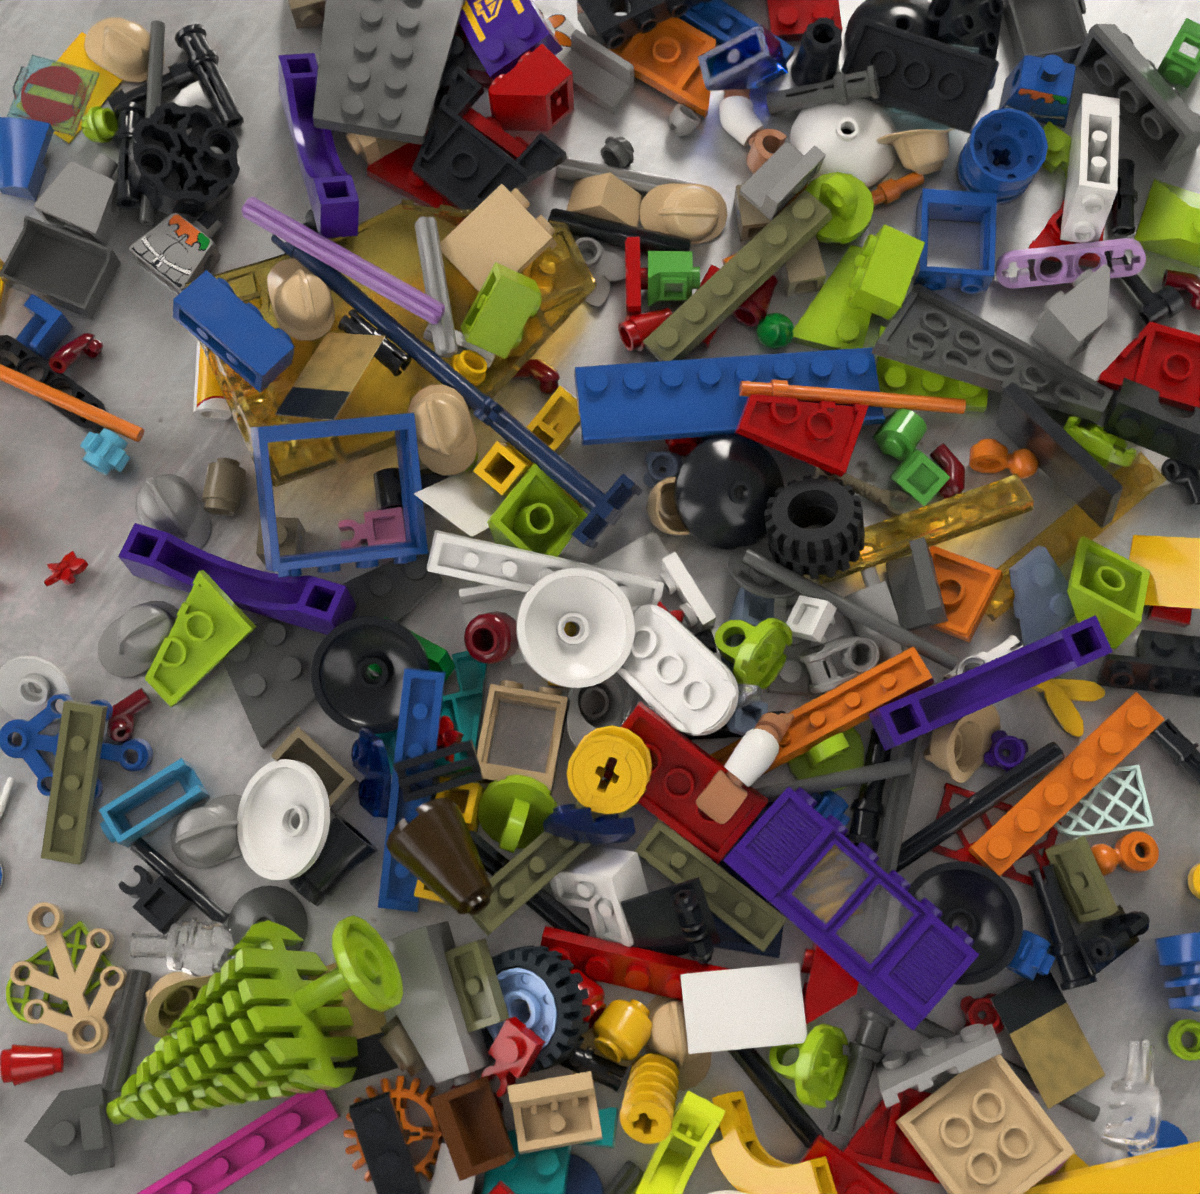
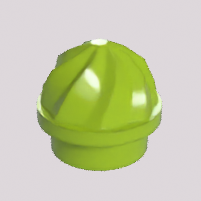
M95 106L90 108L88 113L82 117V132L92 142H110L118 128V121L114 116V112L108 107L101 108Z

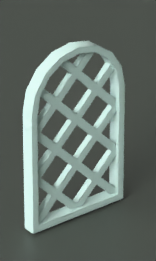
M1131 765L1114 768L1093 788L1094 790L1087 800L1082 798L1079 801L1083 804V807L1077 815L1070 811L1065 814L1073 820L1067 829L1058 822L1053 827L1058 832L1069 837H1080L1083 835L1091 837L1153 827V819L1140 766ZM1131 771L1125 781L1114 774ZM1134 775L1136 776L1139 791L1129 785ZM1108 777L1121 785L1115 796L1102 788ZM1125 789L1138 797L1131 808L1119 800ZM1098 793L1110 800L1104 812L1091 803ZM1141 801L1145 817L1135 811ZM1115 804L1128 812L1121 823L1108 815ZM1087 808L1100 816L1093 827L1081 819ZM1131 816L1142 822L1141 824L1125 826ZM1104 819L1115 826L1113 828L1098 829ZM1078 823L1088 831L1079 832L1072 830Z

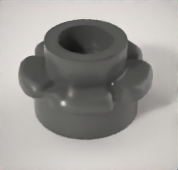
M610 136L606 138V145L601 149V156L608 166L618 168L629 167L634 162V149L631 143L624 137L614 139V137Z

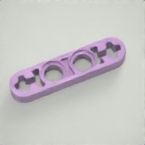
M1123 238L1009 251L999 257L995 269L997 279L1001 285L1015 289L1074 282L1086 271L1078 265L1080 257L1085 253H1095L1100 257L1098 266L1092 269L1093 272L1104 264L1107 265L1105 251H1110L1112 258L1123 257L1125 254L1124 250L1128 249L1132 250L1133 255L1138 256L1132 258L1129 265H1124L1122 259L1110 260L1112 264L1110 278L1136 275L1145 266L1146 255L1139 241ZM1048 257H1056L1062 262L1061 268L1054 274L1043 273L1040 269V264ZM1034 259L1035 276H1030L1029 269L1018 270L1016 277H1009L1007 271H1002L1008 269L1011 262H1016L1018 268L1029 267L1028 260Z

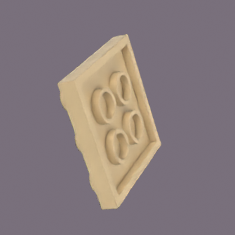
M1000 1054L959 1073L896 1121V1124L948 1194H1024L1076 1152Z

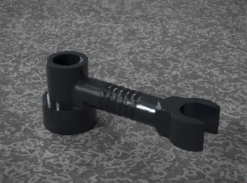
M1105 251L1108 267H1112L1110 260L1122 259L1124 265H1129L1125 254L1120 258H1112L1110 251ZM1139 275L1121 277L1143 306L1138 309V315L1145 325L1150 321L1158 323L1166 317L1172 318L1185 308L1181 295L1170 285H1166L1153 293Z

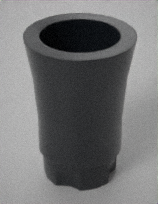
M818 18L816 22L808 24L803 33L799 51L790 69L792 80L797 87L834 79V75L840 72L841 29L836 27L834 20Z
M336 814L330 823L325 845L315 863L302 875L289 880V883L301 896L318 907L328 895L331 896L378 849L358 829Z

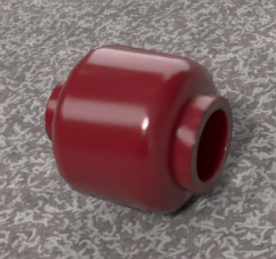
M500 611L480 614L473 618L467 625L464 634L465 647L470 656L478 662L486 664L504 661L513 656L519 648L515 619L507 613Z

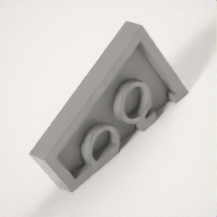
M973 1024L962 1029L960 1035L945 1040L943 1037L932 1038L922 1043L919 1049L907 1053L903 1050H898L885 1055L880 1064L876 1063L880 1092L886 1108L900 1102L897 1094L910 1087H916L921 1092L934 1086L933 1081L939 1077L940 1073L946 1070L948 1073L958 1074L1003 1053L993 1025Z

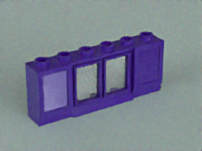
M788 786L723 861L806 934L819 948L835 960L849 975L865 987L878 1001L894 1013L908 1028L914 1030L979 956L971 948L975 941L957 925L952 930L939 919L943 913L927 898L924 897L920 902L907 891L911 884L899 873L892 869L887 874L876 864L880 857L866 844L860 842L858 846H855L844 835L849 830L831 814L825 819L814 809L817 805L816 800L800 787L794 791Z

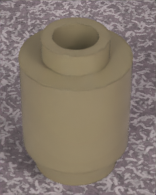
M217 458L216 462L208 464L202 495L206 512L219 516H234L235 509L240 507L246 470L239 467L240 463L237 460Z
M397 1015L380 1028L385 1035L379 1039V1042L401 1071L406 1069L412 1077L426 1066Z

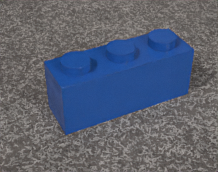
M206 270L173 299V318L258 392L261 393L292 364L295 346L291 338L282 329H274L267 323L262 313L253 304H245L238 298L232 287L224 279H216Z

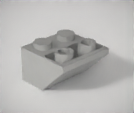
M1106 264L1095 272L1091 269L1083 272L1073 282L1074 288L1067 294H1064L1062 291L1056 293L1045 303L1044 307L1046 310L1035 320L1038 325L1031 337L1046 354L1064 364L1069 363L1087 349L1108 320L1111 269Z

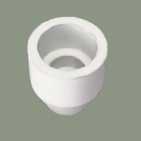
M199 80L183 88L173 100L174 103L180 106L191 107L199 105L206 109L213 107Z

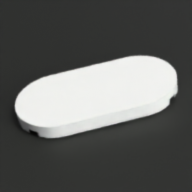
M649 604L631 607L635 620L634 642L628 658L617 673L675 729L694 736L708 735L721 729L731 719L738 702V686L731 670L668 611L657 605Z

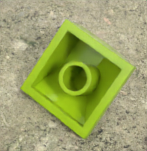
M1154 179L1133 239L1139 241L1145 250L1200 268V194Z
M532 464L489 518L487 524L496 544L558 557L573 537L572 533L588 514L536 464Z
M1082 536L1078 540L1067 589L1078 623L1096 615L1110 647L1116 650L1141 623L1150 571Z

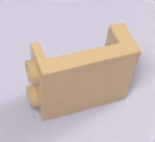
M501 184L440 242L442 253L478 292L495 262L521 273L546 248L550 247L553 250L558 245L551 236L556 230L541 214L535 219L526 210L531 204L517 188L510 192Z

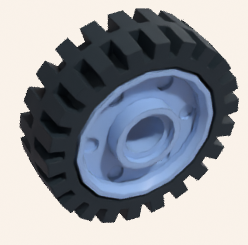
M534 945L514 948L492 957L509 1018L517 1017L528 1029H531L545 1041L529 1070L531 1073L551 1068L570 1058L576 1052L574 1049L580 1047L584 1041L581 1034L588 1032L589 1022L584 1021L583 1018L591 1015L590 1005L582 1004V1000L589 998L587 988L579 990L578 984L584 980L580 973L571 974L570 971L574 967L569 959L560 961L563 954L556 950L548 951L549 947H534ZM527 1003H528V1005H529V1007H530L531 1014H530L529 1011H528ZM505 1021L481 1028L487 1051L491 1048ZM490 1055L489 1058L495 1063L496 1060Z

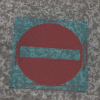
M32 55L27 68L21 66L12 88L14 100L7 117L50 123L54 131L75 137L99 77V72Z

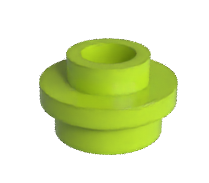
M1182 1019L1170 1027L1167 1041L1170 1050L1175 1056L1186 1061L1200 1059V1022L1193 1019ZM1185 1032H1189L1193 1037V1044L1189 1048L1185 1047L1181 1040Z

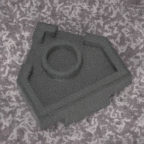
M101 1084L60 1091L24 1141L68 1175L115 1167L110 1123L106 1113V1090L102 1088Z

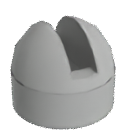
M677 104L668 119L669 128L671 130L676 129L675 134L678 136L689 135L701 121L700 117L691 108L683 104Z

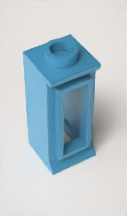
M180 758L99 809L104 819L100 826L111 843L117 841L118 844L129 848L139 838L147 835L210 795L191 763ZM180 782L186 792L185 795L132 827L126 816L127 814Z

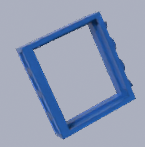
M414 413L251 427L267 570L272 572L278 571V577H295L302 575L301 568L317 567V573L341 571L340 564L355 562L356 568H371L379 566V559L393 558L394 564H403L417 561L416 555L428 554L423 501L414 495V493L422 490ZM395 431L406 541L280 556L268 442Z

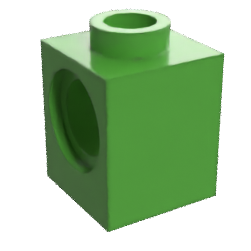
M915 449L911 455L901 462L889 478L918 503L926 506L949 480L950 476L923 452Z

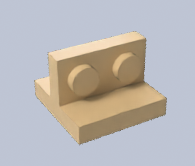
M591 1071L507 1086L509 1101L514 1114L520 1154L603 1139Z

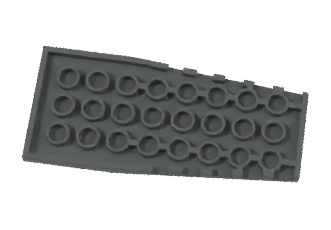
M326 0L313 110L314 127L423 145L428 123L433 115L437 92L442 84L444 68L451 53L453 37L457 32L460 22V13L466 0Z

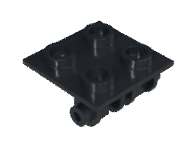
M699 877L621 901L638 948L672 956L690 953L691 958L696 960L697 963L705 964L712 959L713 945L721 943Z

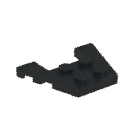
M457 67L451 77L452 83L440 102L439 113L433 126L429 128L426 134L425 142L419 150L412 171L415 176L467 217L501 184L510 192L515 188L519 189L563 163L567 159V155L564 150L540 132L517 160H513L462 119L484 94V88L460 67Z

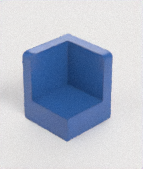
M32 294L24 304L32 318L17 336L16 340L47 361L73 326L61 311Z

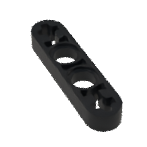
M0 335V351L2 349L10 350L20 360L15 365L8 358L0 356V364L24 375L31 367L40 366L44 370L43 376L39 380L40 382L55 389L69 387L72 389L73 397L109 413V410L98 398L65 374L54 372L47 361L9 335ZM36 397L87 434L89 431L99 434L105 428Z

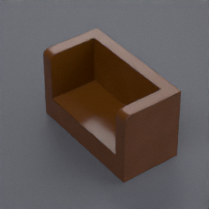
M487 1075L430 1098L459 1181L504 1165L516 1157Z

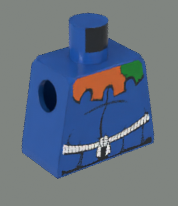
M1054 54L1047 55L1044 58L1031 55L1024 56L1004 81L999 109L1011 108L1021 110L1035 118L1038 123L1047 124L1050 121L1057 127L1065 128L1072 98L1076 66L1065 63L1061 57Z

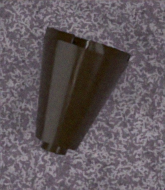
M448 797L436 798L422 804L415 809L419 816L409 823L405 818L397 823L388 836L386 842L387 849L396 861L461 915L467 913L476 915L489 905L491 901L489 897L493 892V888L459 806Z

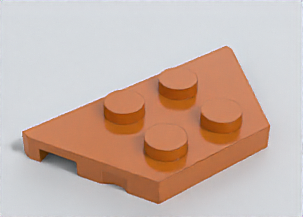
M671 17L657 24L650 32L638 33L626 39L621 46L609 49L634 66V77L678 103L688 106L694 112L706 118L709 110L716 39L679 18Z

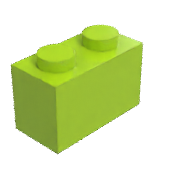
M885 224L875 236L869 234L861 250V255L865 256L862 267H856L848 287L853 289L849 303L889 320L903 304L925 242Z
M495 262L460 326L465 341L506 359L511 349H516L520 344L524 333L523 327L529 316H535L540 308L542 294L536 281Z

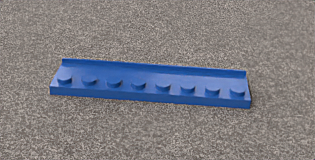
M873 347L575 367L574 379L578 415L580 416L581 441L583 445L736 435L735 431L748 397L739 395L741 381L770 383L774 379L786 380L788 385L880 392L874 354H871ZM868 406L862 425L883 424L886 420L883 415V408Z

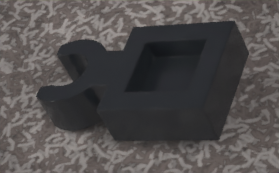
M135 865L133 870L140 875L138 885L130 887L121 881L118 884L119 888L132 898H140L133 908L159 932L166 935L190 908L192 903L161 876L153 883L152 875L143 867Z

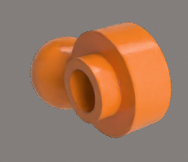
M995 439L980 440L970 448L969 466L981 473H996L1007 468L1015 477L1025 479L1033 476L1039 466L1037 457L1029 449L1021 448L1010 454L1008 453V448Z
M1140 831L1131 832L1119 838L1114 849L1106 844H1096L1091 847L1103 876L1114 872L1118 864L1122 869L1130 873H1140L1149 870L1156 864L1159 857V850L1155 840L1147 833ZM1136 845H1140L1143 848V858L1136 854Z

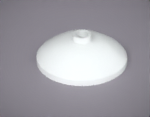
M865 98L850 100L849 104L844 106L842 104L839 105L836 101L804 108L795 119L791 129L789 143L803 155L814 145L826 154L819 172L811 181L823 174L840 172L853 175L863 181L868 189H871L888 175L897 156L894 145L877 143L878 138L896 133L894 123L878 104ZM849 129L852 131V134L846 135L841 130Z
M567 568L543 577L527 592L517 614L516 635L524 659L540 677L562 687L582 688L607 680L625 663L634 642L635 620L627 597L611 579L593 570ZM567 622L574 623L577 628L576 634L573 637L568 636L564 631Z
M289 759L270 762L252 777L243 792L237 814L239 822L237 825V836L242 855L255 873L269 880L285 881L294 879L305 873L315 863L325 845L330 826V805L327 791L319 775L303 762Z

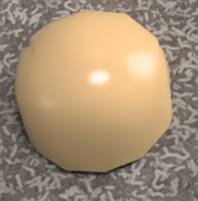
M676 477L665 478L658 482L649 492L646 510L650 522L663 533L675 536L688 535L690 532L681 522L675 506L674 484Z

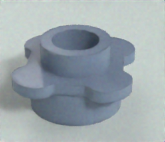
M651 451L647 453L645 463L648 467L647 473L643 477L645 485L653 488L665 478L676 477L678 467L682 463L681 456L678 453L668 452L657 453L656 451ZM661 467H665L666 472L661 473L659 469Z

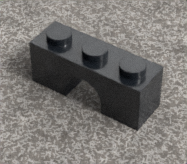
M1124 378L1108 405L1103 431L1200 470V408L1195 407L1189 418L1174 416L1160 405L1159 391Z

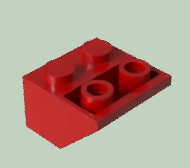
M541 44L533 52H526L512 70L506 75H499L491 83L488 89L491 117L502 125L504 131L548 132L574 110L573 72L544 44Z

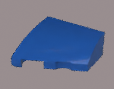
M0 117V192L2 194L32 201L37 200L47 172L43 161L54 132L50 123L22 118Z

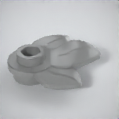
M590 237L580 238L570 246L568 259L562 262L556 269V292L562 297L578 291L580 297L587 304L599 308L609 297L610 282H619L626 279L625 263L619 255L604 251L603 246L597 240ZM587 252L591 253L593 258L590 261H583L580 259V256Z

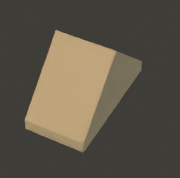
M609 172L575 180L566 211L638 227L640 220L639 211L644 196Z

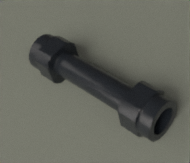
M185 61L168 66L170 72L162 77V92L176 85L181 90L189 86V83L195 81ZM147 83L126 93L120 89L107 97L113 112L120 103L135 102L139 104L145 101Z

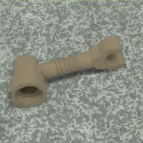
M814 466L813 478L825 475L831 481L835 478L843 481V486L850 485L857 495L859 494V496H863V498L876 503L887 516L899 518L903 514L900 510L892 507L891 499H897L905 503L909 499L905 492L900 490H882L847 473L842 477L832 473L829 476L825 474L823 469Z

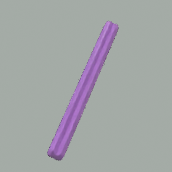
M249 197L243 205L241 211L244 218L429 323L436 325L443 317L445 306L441 302L259 199Z

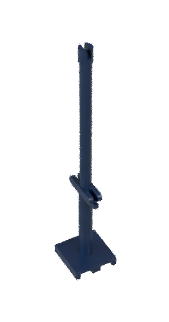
M272 235L271 241L290 258L296 259L314 276L319 277L327 287L377 329H382L386 333V337L439 382L459 392L464 397L466 404L474 410L473 414L478 419L491 427L590 511L572 533L582 544L595 549L599 544L596 541L609 524L614 526L623 516L621 510L635 494L639 496L643 492L638 485L625 474H622L607 493H603L512 416L504 407L491 397L483 394L342 273L294 245L282 241L276 235Z

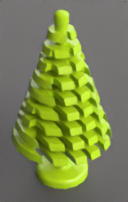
M355 915L346 917L336 924L332 933V950L337 967L318 979L309 981L304 980L300 975L319 976L329 971L316 952L286 950L285 946H294L304 941L288 927L269 920L253 924L228 954L235 956V959H228L222 965L221 973L215 972L209 978L208 984L202 986L196 999L190 1001L179 1019H176L166 1031V1033H171V1036H164L154 1046L156 1051L146 1056L137 1067V1073L131 1075L121 1088V1096L108 1103L106 1113L109 1120L113 1124L119 1125L132 1117L143 1121L154 1119L158 1116L167 1117L179 1113L197 1112L203 1108L210 1110L221 1108L225 1105H240L248 1101L258 1102L272 1098L288 1097L295 1095V1093H312L318 1089H336L352 1080L357 1067L335 1068L333 1062L347 1061L358 1056L357 1038L330 1037L329 1031H343L354 1026L348 1007L320 1006L335 1005L343 1001L342 993L349 989L366 1006L380 1012L387 1011L400 1004L403 996L402 978L389 947L379 933L364 919Z

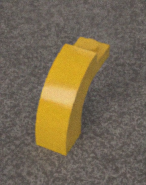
M559 386L527 426L532 433L558 455H561L571 443L570 437L581 425L580 416L578 415L577 398L564 387ZM496 441L473 472L499 494L507 496L533 463L508 442Z
M743 1090L712 1097L713 1104L724 1109L725 1113L718 1126L723 1140L710 1143L709 1146L723 1175L739 1192L747 1194H837L826 1156L798 1164H790L775 1159L762 1147L756 1136Z

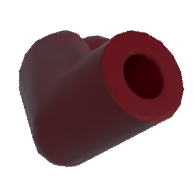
M1166 269L1162 280V287L1170 285L1176 290L1190 293L1192 295L1190 306L1200 310V277L1192 273Z
M84 333L62 346L51 357L49 365L54 372L64 373L83 353L91 359L96 358L104 347L103 343L97 340L94 334Z
M541 359L509 360L510 379L533 377L539 381V389L545 394L554 393L559 387L558 380L560 375L558 370Z
M942 443L930 456L950 476L949 480L938 492L944 499L951 500L956 494H961L965 488V468L951 450Z
M142 687L112 706L113 714L108 720L107 733L117 743L126 742L131 737L136 713L152 704V701Z

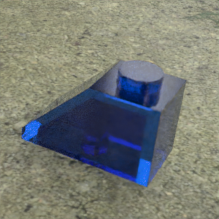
M762 24L698 56L705 88L708 91L757 89L788 73L780 41Z

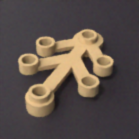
M38 903L29 911L27 923L32 932L44 935L59 979L39 971L37 966L29 961L15 963L11 968L10 978L16 985H30L66 1000L73 1017L52 1010L50 1003L44 999L30 1000L24 1007V1017L29 1023H43L67 1033L68 1042L75 1051L82 1054L95 1053L101 1050L108 1041L109 1026L104 1018L116 991L122 989L125 985L126 971L119 966H108L103 969L100 974L101 987L90 1009L84 994L102 953L112 948L114 937L107 929L96 928L91 930L86 937L87 947L75 971L61 932V927L64 924L62 909L52 903ZM48 912H52L55 918L54 923L50 927H46L43 923V918ZM99 933L104 934L106 942L101 948H97L94 944V939ZM23 966H27L30 970V976L25 981L19 978V971ZM115 970L118 972L120 979L115 986H111L108 983V975ZM39 1003L42 1005L44 1012L39 1019H35L32 1015V1009ZM88 1025L93 1026L95 1029V1036L91 1041L86 1040L83 1034L84 1029Z

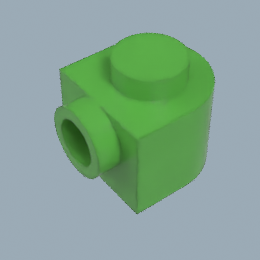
M897 409L886 416V420L879 426L872 437L878 442V447L882 453L895 457L899 462L914 452L927 431L925 421L918 414L908 409Z

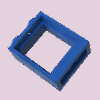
M922 189L917 203L915 238L925 242L914 271L913 286L918 283L931 291H940L945 288L961 289L962 292L969 294L988 290L995 276L996 193ZM929 219L980 223L978 270L927 266Z

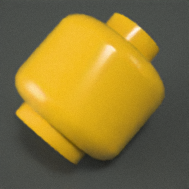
M621 999L610 1002L593 1026L596 1048L605 1057L614 1062L635 1059L651 1037L652 1022L648 1018L650 1012L647 1007L635 999H631L629 1002Z

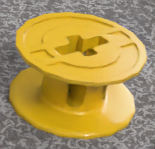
M613 725L596 728L582 738L569 758L566 773L569 788L577 801L593 812L606 815L624 812L638 802L650 781L652 771L650 751L641 737L627 728ZM610 757H613L618 761L610 782H607L602 778L606 771L605 766Z

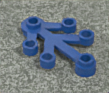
M67 694L52 696L47 702V707L29 721L24 719L11 720L0 730V747L2 751L9 757L24 759L38 778L37 788L39 792L45 796H50L51 790L46 786V778L53 777V771L38 750L49 751L56 756L59 733L54 736L41 734L40 732L54 720L61 718L62 713L57 711L55 704L58 699L63 701L73 700ZM98 699L90 702L91 704L108 706L106 721L112 717L113 708L107 700ZM15 732L22 736L23 741L20 746L15 745L12 741V736ZM135 738L126 741L122 745L102 742L100 759L118 761L128 771L141 770L152 761V747L143 739ZM129 749H134L138 753V761L136 763L128 760L127 752ZM98 778L94 800L100 797L103 792L102 782Z

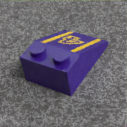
M466 0L465 5L462 7L460 24L473 50L493 81L501 74L506 75L517 65L518 60L523 54L528 51L533 52L541 44H544L554 55L563 50L533 0Z

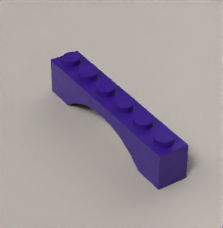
M315 53L278 55L279 94L318 233L326 238L358 236L359 199L352 175L344 170L340 162L331 130L316 128L313 125L318 63Z
M134 523L118 556L133 576L190 593L194 585L192 583L198 571L204 570L239 608L325 635L339 624L350 620L356 607L355 601L344 585L311 575L278 577V574L264 572L225 560L201 550L170 533Z
M1095 615L997 659L878 708L868 715L886 751L1108 655L1113 651Z

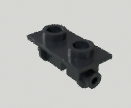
M1121 904L1117 905V912L1111 916L1100 918L1074 938L1093 975L1098 974L1140 941L1138 936L1146 933L1149 929L1150 920L1146 913L1142 911L1125 913Z

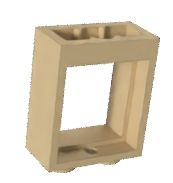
M501 680L500 685L490 684L477 749V758L484 778L475 782L490 784L495 780L496 782L503 780L509 775H523L532 777L545 784L551 791L550 795H552L568 711V697L561 696V690L550 687H539L538 692L524 690V685L515 681ZM500 702L556 711L545 773L489 763Z

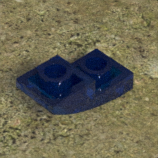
M360 727L358 740L354 741L351 750L352 766L365 776L358 787L359 804L373 817L388 818L391 772L387 752L382 739L368 728Z
M566 804L554 808L553 813L543 822L545 832L582 843L627 842L636 833L633 817L619 819V814H609L597 817L595 823H593L591 808L577 809L576 804Z

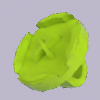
M840 172L823 174L811 181L805 189L831 210L832 219L815 234L817 240L831 244V242L850 243L862 236L870 226L874 210L872 193L863 181L853 175Z
M1072 416L1068 418L1063 429L1105 470L1110 462L1130 467L1137 452L1132 447L1126 449L1128 444L1124 439L1104 432L1103 427L1096 423L1092 424L1089 422L1085 427L1079 424L1082 420L1080 417Z
M767 618L756 627L745 621L730 620L723 623L715 633V643L720 655L734 664L733 675L737 686L749 694H755V689L759 691L766 689L777 678L787 661V655L783 654L785 645L791 647L793 641L791 628L788 624L777 618ZM741 634L745 636L744 641L736 647L726 645L727 639L732 635Z
M852 727L817 744L809 751L788 761L787 765L790 774L795 780L859 768L864 765L865 748L860 734ZM846 787L832 789L831 791L837 792L845 789Z
M515 774L506 776L505 779L498 782L495 780L487 786L479 802L478 818L482 829L491 839L499 843L498 848L514 854L516 848H526L557 821L559 808L557 802H554L550 795L551 791L545 784L532 777Z
M822 1023L812 1029L804 1043L772 1046L769 1052L770 1064L781 1076L795 1081L796 1093L802 1104L823 1109L827 1107L825 1104L826 1100L832 1102L839 1095L849 1065L848 1055L843 1054V1045L848 1046V1039L841 1028ZM798 1048L799 1056L796 1062L792 1065L784 1066L783 1056L789 1049Z

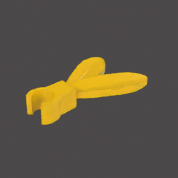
M1050 679L1031 687L1039 693L1044 692L1045 699L1059 724L1066 732L1075 737L1083 735L1084 725L1072 701L1093 702L1105 696V690L1100 685L1086 680Z

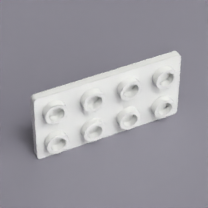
M655 531L647 533L594 564L595 566L662 580L665 584L660 602L669 612L673 610L683 611L685 616L682 624L692 634L710 628L715 640V633L717 631L714 626L716 615L677 553L669 554ZM716 646L717 653H714V655H716L721 660V655Z

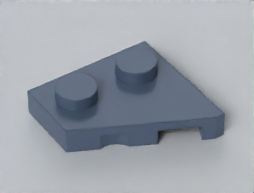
M1035 547L1009 569L1011 588L1015 593L1013 601L1014 615L1020 619L1022 639H1019L1018 647L1029 645L1055 633L1075 616L1067 592L1069 583L1046 547Z

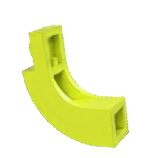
M688 1090L674 1111V1119L669 1136L657 1143L633 1194H682L699 1158L721 1123L725 1110Z

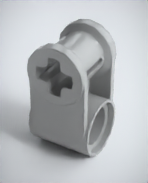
M843 635L825 644L814 646L801 652L799 659L800 662L806 664L812 682L809 685L811 693H823L874 668L879 661L880 654L879 648L871 639ZM857 646L858 657L853 662L851 654L853 648Z

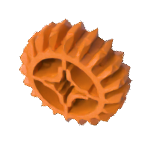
M399 1075L396 1079V1089H392L390 1080L383 1078L380 1082L382 1092L390 1091L392 1098H394V1105L399 1120L402 1122L403 1129L410 1130V1132H420V1134H413L410 1138H406L408 1146L413 1141L433 1139L426 1157L419 1164L415 1165L417 1173H421L424 1179L430 1182L434 1173L429 1165L433 1164L436 1166L438 1153L444 1137L430 1097L435 1093L436 1087L429 1085L422 1094L419 1092L422 1081L420 1078H414L410 1089H407L405 1076ZM373 1085L366 1088L369 1098L380 1095ZM357 1097L354 1100V1103L363 1101L365 1099ZM407 1099L415 1101L425 1109L431 1119L432 1126L417 1125L411 1120ZM348 1113L346 1119L352 1122L350 1113ZM355 1129L344 1130V1137H356L357 1144L350 1145L345 1149L348 1155L357 1151L360 1152L362 1158L352 1164L354 1170H357L367 1163ZM369 1170L364 1175L366 1182L372 1180Z

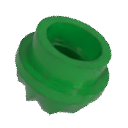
M781 313L767 314L764 319L760 320L757 326V337L769 349L784 348L793 339V323L787 316Z

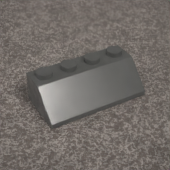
M1115 24L1093 25L1073 63L1076 66V71L1097 95L1120 98L1119 120L1164 171L1200 145V115L1193 112L1185 104L1177 89L1170 86L1161 77L1153 62L1145 59L1127 34L1122 33Z

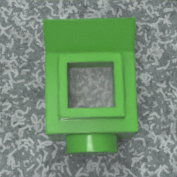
M1186 17L1157 71L1167 81L1188 88L1200 69V24Z
M648 251L647 307L657 301H686L692 296V289L700 288V267H693L692 251Z

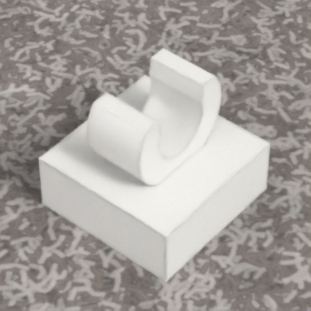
M800 595L786 624L791 628L793 637L825 644L827 639L824 637V634L829 625H835L836 621L833 616L837 608L829 601Z

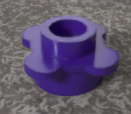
M998 730L992 734V745L990 750L984 754L983 759L987 766H997L1007 772L1023 761L1029 747L1024 739L1007 736L1005 731ZM1004 749L1009 751V756L1003 755Z

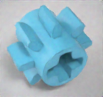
M103 428L100 434H94L89 431L80 445L86 452L82 460L104 475H108L111 469L121 473L131 457L126 455L124 451L128 443L106 428Z

